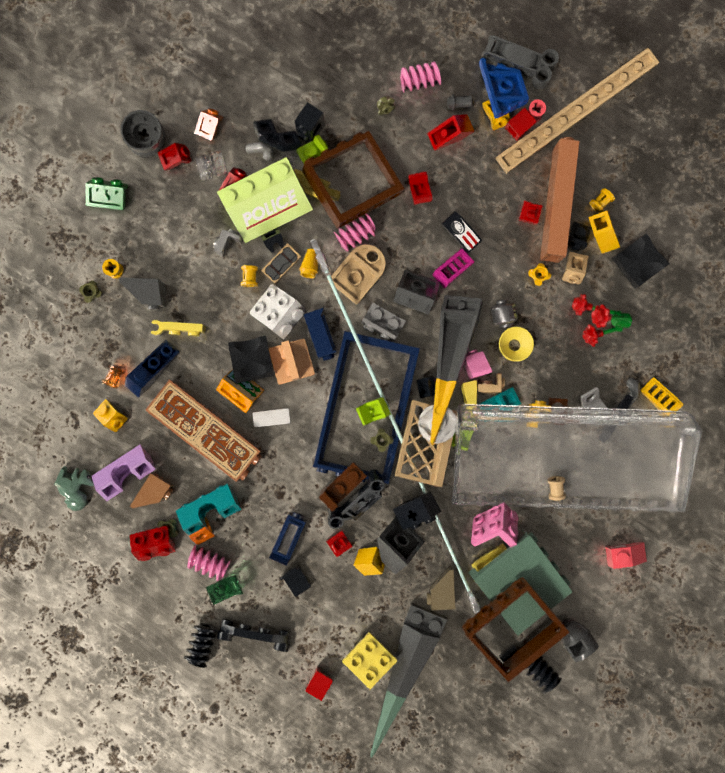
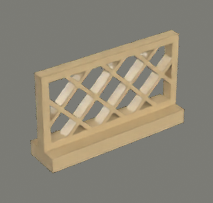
M412 400L395 476L433 487H442L453 437L444 443H434L433 445L426 440L429 445L420 449L415 440L422 437V435L420 434L414 438L410 432L411 427L415 424L418 426L419 422L414 412L416 406L422 407L424 410L430 405ZM452 410L457 418L459 411ZM413 443L417 453L409 457L406 448L407 445ZM428 448H431L434 453L433 459L427 461L422 453ZM420 455L424 464L416 469L411 459ZM406 462H409L413 469L408 475L401 473L402 465ZM424 467H427L430 472L428 480L422 479L418 472Z

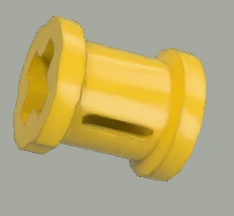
M603 188L600 191L601 193L589 202L597 213L604 212V208L615 200L614 195L606 188Z
M107 259L102 265L103 272L113 279L120 278L124 273L123 266L114 259Z
M253 265L241 266L243 271L241 286L257 287L256 271H258V267Z

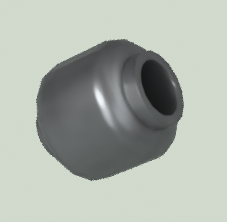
M507 299L496 301L497 305L491 308L493 323L499 325V328L515 325L514 322L518 320L515 303L508 302Z

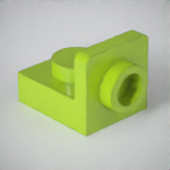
M316 135L313 141L298 148L296 153L304 163L311 157L316 158L320 156L324 150L328 149V145L320 135Z

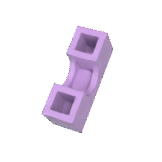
M140 444L92 475L95 490L108 501L123 491L122 482L127 476L134 474L140 480L156 470L151 455Z

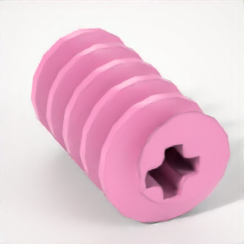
M431 62L430 66L428 63H424L423 69L420 64L416 66V70L413 66H410L408 71L405 67L401 69L400 80L404 93L407 86L410 91H412L413 85L419 90L420 84H423L426 89L428 82H430L432 87H434L435 81L441 86L440 70L436 62Z
M367 213L365 214V219L362 217L358 218L359 224L353 220L352 227L348 224L345 225L346 231L339 228V235L334 232L339 244L347 252L349 251L348 245H351L353 248L356 247L355 241L362 244V237L368 241L369 233L375 237L374 230H376V227Z
M195 545L188 559V569L195 565V572L202 568V575H206L209 571L210 578L216 575V580L220 581L225 576L231 559L227 563H225L224 556L217 560V553L210 557V550L203 554L204 548L201 547L199 551H196Z

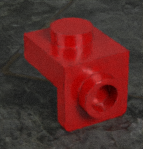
M427 172L409 175V188L414 205L433 201Z

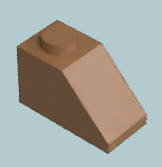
M151 473L130 507L137 508L159 503L165 499L168 500L173 493L172 487L174 484L156 473Z

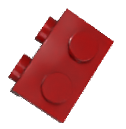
M167 526L130 535L131 553L138 561H148L152 557L167 556L172 552H176L175 544L169 537Z

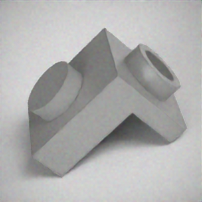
M232 229L228 231L222 230L220 237H217L214 241L213 248H215L216 254L224 257L230 240L241 243L242 238L239 236V233Z

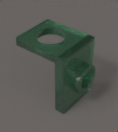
M236 575L226 577L205 587L212 605L218 604L232 596L243 594Z

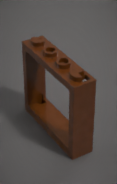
M370 131L365 133L359 132L350 141L344 140L332 150L330 148L326 149L320 156L307 159L302 168V173L336 229L400 196L404 190L403 185ZM364 143L391 188L341 214L314 169Z
M523 576L519 580L514 581L508 589L498 594L491 603L482 607L480 612L474 617L469 618L461 626L466 636L508 682L570 633ZM528 592L553 622L502 663L476 633L524 593Z

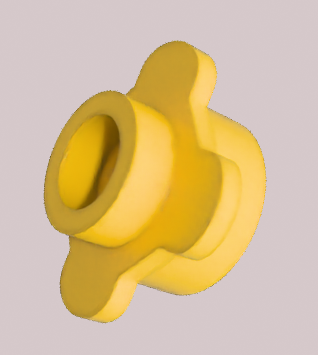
M539 263L535 269H531L528 272L529 277L533 278L536 286L542 285L543 281L551 278V273L548 272L542 263Z

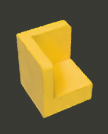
M378 547L359 549L354 562V566L365 576L383 574L385 564L381 561Z

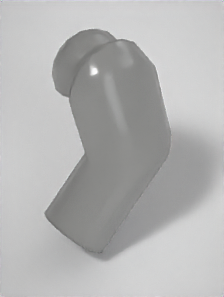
M262 142L246 145V152L248 154L260 152L263 153L265 160L273 159L274 151L270 146Z

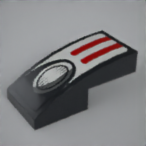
M456 211L441 223L449 235L460 244L466 253H470L482 242L478 234Z

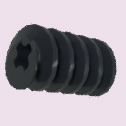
M201 623L200 625L193 626L198 632L191 633L195 640H191L188 643L193 648L186 649L191 655L184 656V659L194 666L206 668L205 662L209 661L207 655L211 654L209 647L214 645L212 640L216 638L214 632L218 631V628L210 624Z
M542 656L527 667L526 676L534 675L531 681H539L536 685L537 688L544 686L543 694L552 691L561 682L562 678L559 677L557 672H553V668L548 666V662L543 660Z

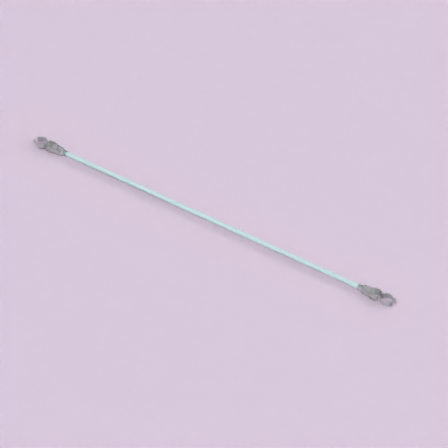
M316 239L310 240L316 253V260L322 272L329 280L379 395L385 399L331 278L326 257L323 252L321 253ZM389 408L391 413L389 417L402 444V434ZM406 448V452L408 453V455H409V457H410V456H411V455H410V452H409L408 448ZM419 482L423 493H426L424 484ZM436 515L437 525L466 587L471 608L477 614L482 607L476 595L470 589L439 517Z

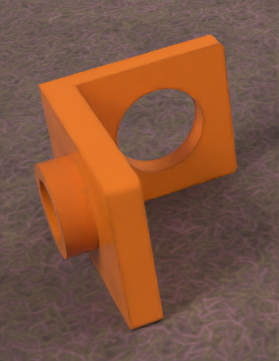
M206 516L205 523L207 527L189 535V538L197 545L215 536Z

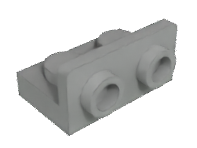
M372 303L362 319L364 329L372 333L375 330L381 334L380 337L382 339L394 342L406 322L375 303Z

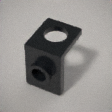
M298 564L280 577L281 580L284 579L295 597L311 587Z

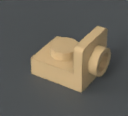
M569 252L562 280L572 284H581L586 274L588 256Z
M502 373L495 374V384H493V381H481V384H478L477 393H501V389L505 387V378H502Z

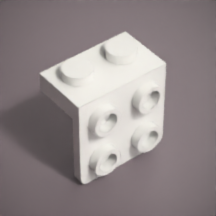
M272 284L251 309L250 314L284 340L307 309L296 299Z

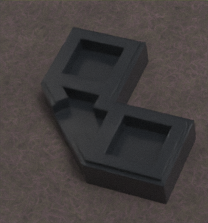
M272 119L253 122V128L258 140L282 152L297 150L302 145L296 131L277 133Z

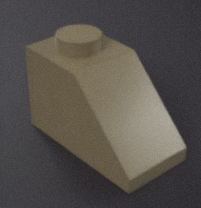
M448 567L431 585L430 593H426L427 605H430L432 610L455 609L454 570L452 567Z

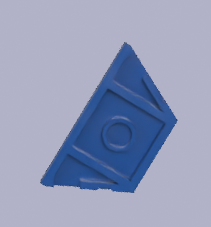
M481 58L479 66L494 118L502 117L526 105L529 96L521 71L512 67H506L500 63L494 66L486 63L487 59Z

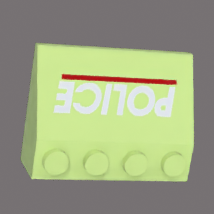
M288 157L217 191L227 213L245 243L313 210Z

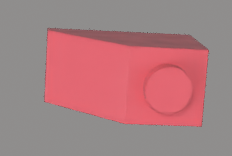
M644 542L605 547L608 566L613 569L633 567L647 562Z

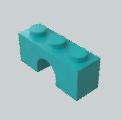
M228 484L221 485L213 492L203 494L197 500L182 505L180 509L176 510L183 531L191 535L207 527L205 516L212 509H217L223 518L242 510L234 490Z

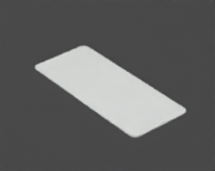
M289 409L253 412L254 427L290 423Z

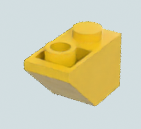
M609 211L588 217L602 254L620 248Z

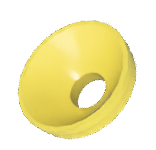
M511 327L501 334L498 343L499 350L506 359L519 362L530 356L533 351L534 340L526 329ZM511 340L519 342L520 347L517 351L509 348Z

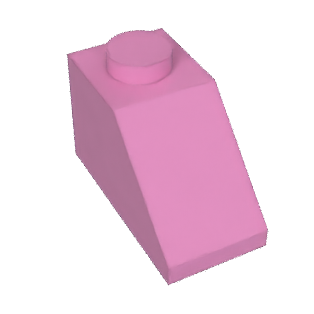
M476 349L468 352L464 365L469 380L492 372L483 351L478 353Z

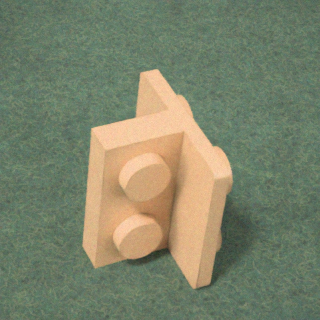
M304 338L292 342L289 340L281 342L282 345L269 348V354L279 385L315 375Z

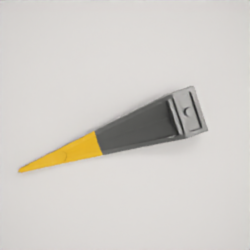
M444 296L440 314L431 445L435 443L478 327L483 301L480 298Z

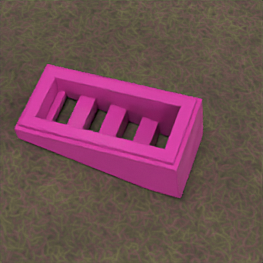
M462 248L437 268L433 273V277L440 282L443 288H446L473 265L475 261ZM459 256L466 263L465 266L458 259ZM453 261L460 268V270H458L455 267V265L452 263ZM447 267H449V269L454 273V275H452L448 271Z

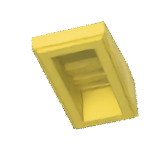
M474 380L460 385L468 420L470 421L476 420L478 382Z

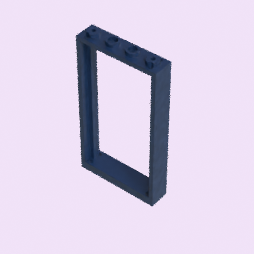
M344 331L313 467L317 468L316 471L328 474V470L336 472L335 476H339L348 466L323 461L349 345L350 342L356 343L353 334ZM357 334L361 345L410 356L395 418L401 432L420 348ZM394 427L391 435L394 441L392 444H389L383 474H380L385 484H389L399 441ZM362 470L367 475V477L362 481L365 482V480L368 479L369 471Z

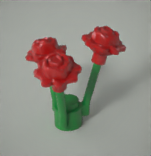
M581 294L580 297H576L573 300L572 308L576 311V315L581 316L585 310H594L591 314L592 323L596 324L597 328L606 327L607 322L610 320L612 325L615 326L606 330H596L594 326L588 324L582 336L585 343H589L592 347L598 344V338L603 337L604 334L622 332L623 328L631 326L632 317L629 313L607 309L604 304L593 306L592 303H588L586 294Z

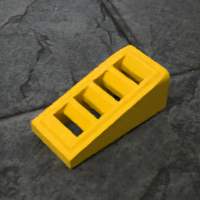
M654 377L640 389V392L666 418L672 417L684 405ZM655 385L657 388L650 394L648 391ZM659 391L662 392V394L657 399L654 398V396ZM665 397H667L668 399L663 404H661L660 402ZM672 402L674 405L668 410L666 407Z

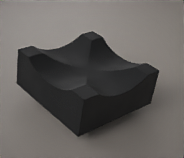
M647 233L612 258L634 289L669 265V262L655 248Z
M266 336L247 341L228 342L236 383L274 376Z

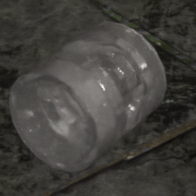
M221 150L210 153L209 157L207 155L195 157L202 181L212 179L213 175L220 177L228 174Z

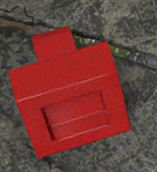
M524 201L519 221L537 225L542 205Z
M343 530L326 540L336 557L353 547Z

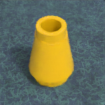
M307 249L299 269L302 277L313 279L318 274V257L314 249Z

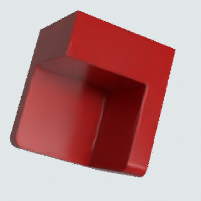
M524 107L507 122L505 129L518 142L525 132L536 124V119Z
M317 666L306 685L305 692L322 701L333 683V679L320 672L321 668Z

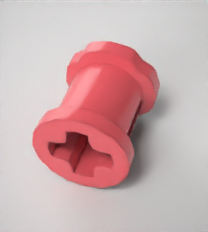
M539 99L530 103L528 112L536 119V122L540 121L545 113L546 104Z

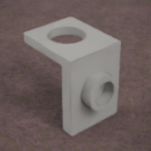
M598 387L581 395L582 408L596 426L612 417V413L600 399Z

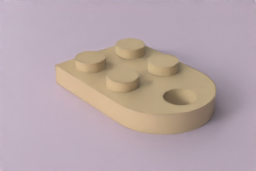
M372 245L356 247L331 276L336 289L355 305H358L383 275L385 270L384 255L377 247ZM375 252L378 255V259L374 262L367 259L368 253Z

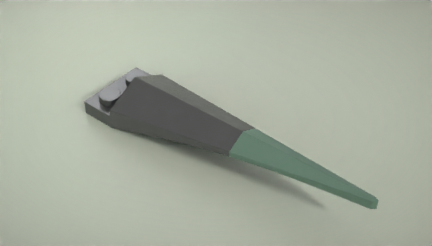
M412 603L403 622L395 655L398 661L392 667L371 750V758L377 751L440 640L447 621V617Z

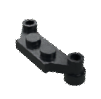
M370 470L368 472V482L341 507H337L333 511L328 509L327 519L330 528L338 529L342 527L345 520L353 519L356 521L382 498L380 491L384 489L385 484L378 470Z
M222 619L220 630L217 632L216 638L219 640L232 641V636L274 643V650L289 652L290 631L279 630V633H272L269 628L259 627V630L251 629L252 625L240 623V626L233 625V620Z

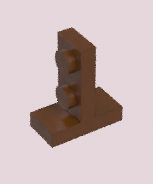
M352 462L334 481L321 490L319 498L333 511L367 475L355 462Z

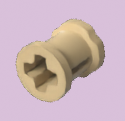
M562 476L549 477L547 479L548 484H550L549 499L555 501L564 500L566 498V493L564 492L565 478Z

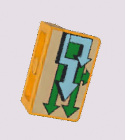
M233 369L221 380L216 389L245 413L250 410L255 400L264 391L252 380L236 383Z

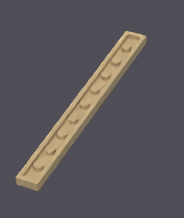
M649 48L645 49L498 155L496 161L506 174L656 67L659 61Z

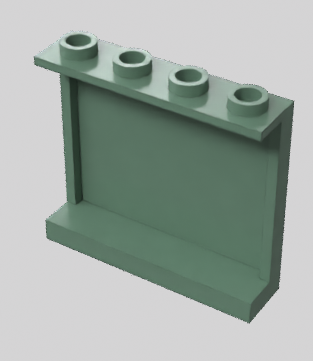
M524 529L521 530L524 536L517 540V545L507 548L480 571L477 572L473 568L468 572L491 602L498 594L504 592L514 581L519 580L522 576L550 609L572 593L568 586L571 584L564 575L560 576L558 573L560 568L553 560L551 562L548 560L547 557L550 556L542 546L538 547L536 544L538 539L532 532L528 534ZM526 592L500 614L514 632L520 635L546 613L533 597Z

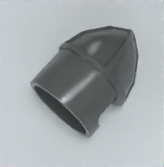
M570 619L562 621L570 632L562 638L563 647L567 649L575 662L587 658L599 648L598 643L590 633L591 631L584 625Z

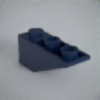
M165 340L126 376L124 386L139 398L153 385L180 351Z

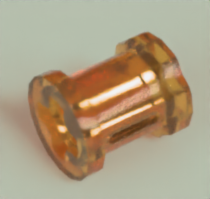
M109 364V371L101 382L117 389V383L121 375L125 374V371Z

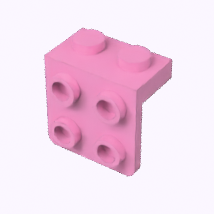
M503 502L483 513L477 514L473 518L471 544L477 546L496 536H500L510 547L517 545L519 520L517 513Z

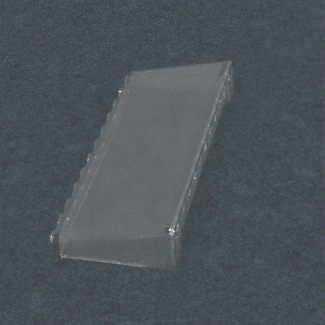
M461 404L457 406L452 504L498 506L505 502L507 506L685 512L702 429L694 416L685 411ZM562 476L565 478L564 492L566 493V498L564 500L555 501L549 499L550 484H548L547 480L549 477Z

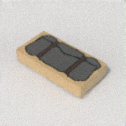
M287 243L261 271L276 284L301 259V255Z

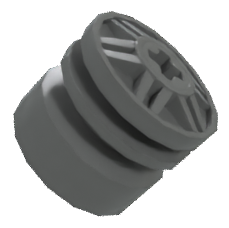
M136 110L130 112L123 119L121 135L123 141L134 154L150 158L163 150L166 143V134L160 121L154 114L146 110ZM147 133L149 137H145L143 140L142 136H145Z

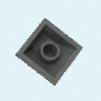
M119 278V282L141 304L148 307V310H160V307H165L166 284L161 280Z
M396 516L377 538L381 561L394 574H397L408 565L425 542L411 528L403 530Z

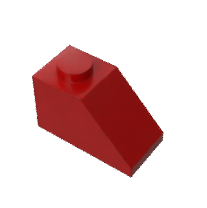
M468 114L453 115L427 134L435 151L459 142L475 131Z

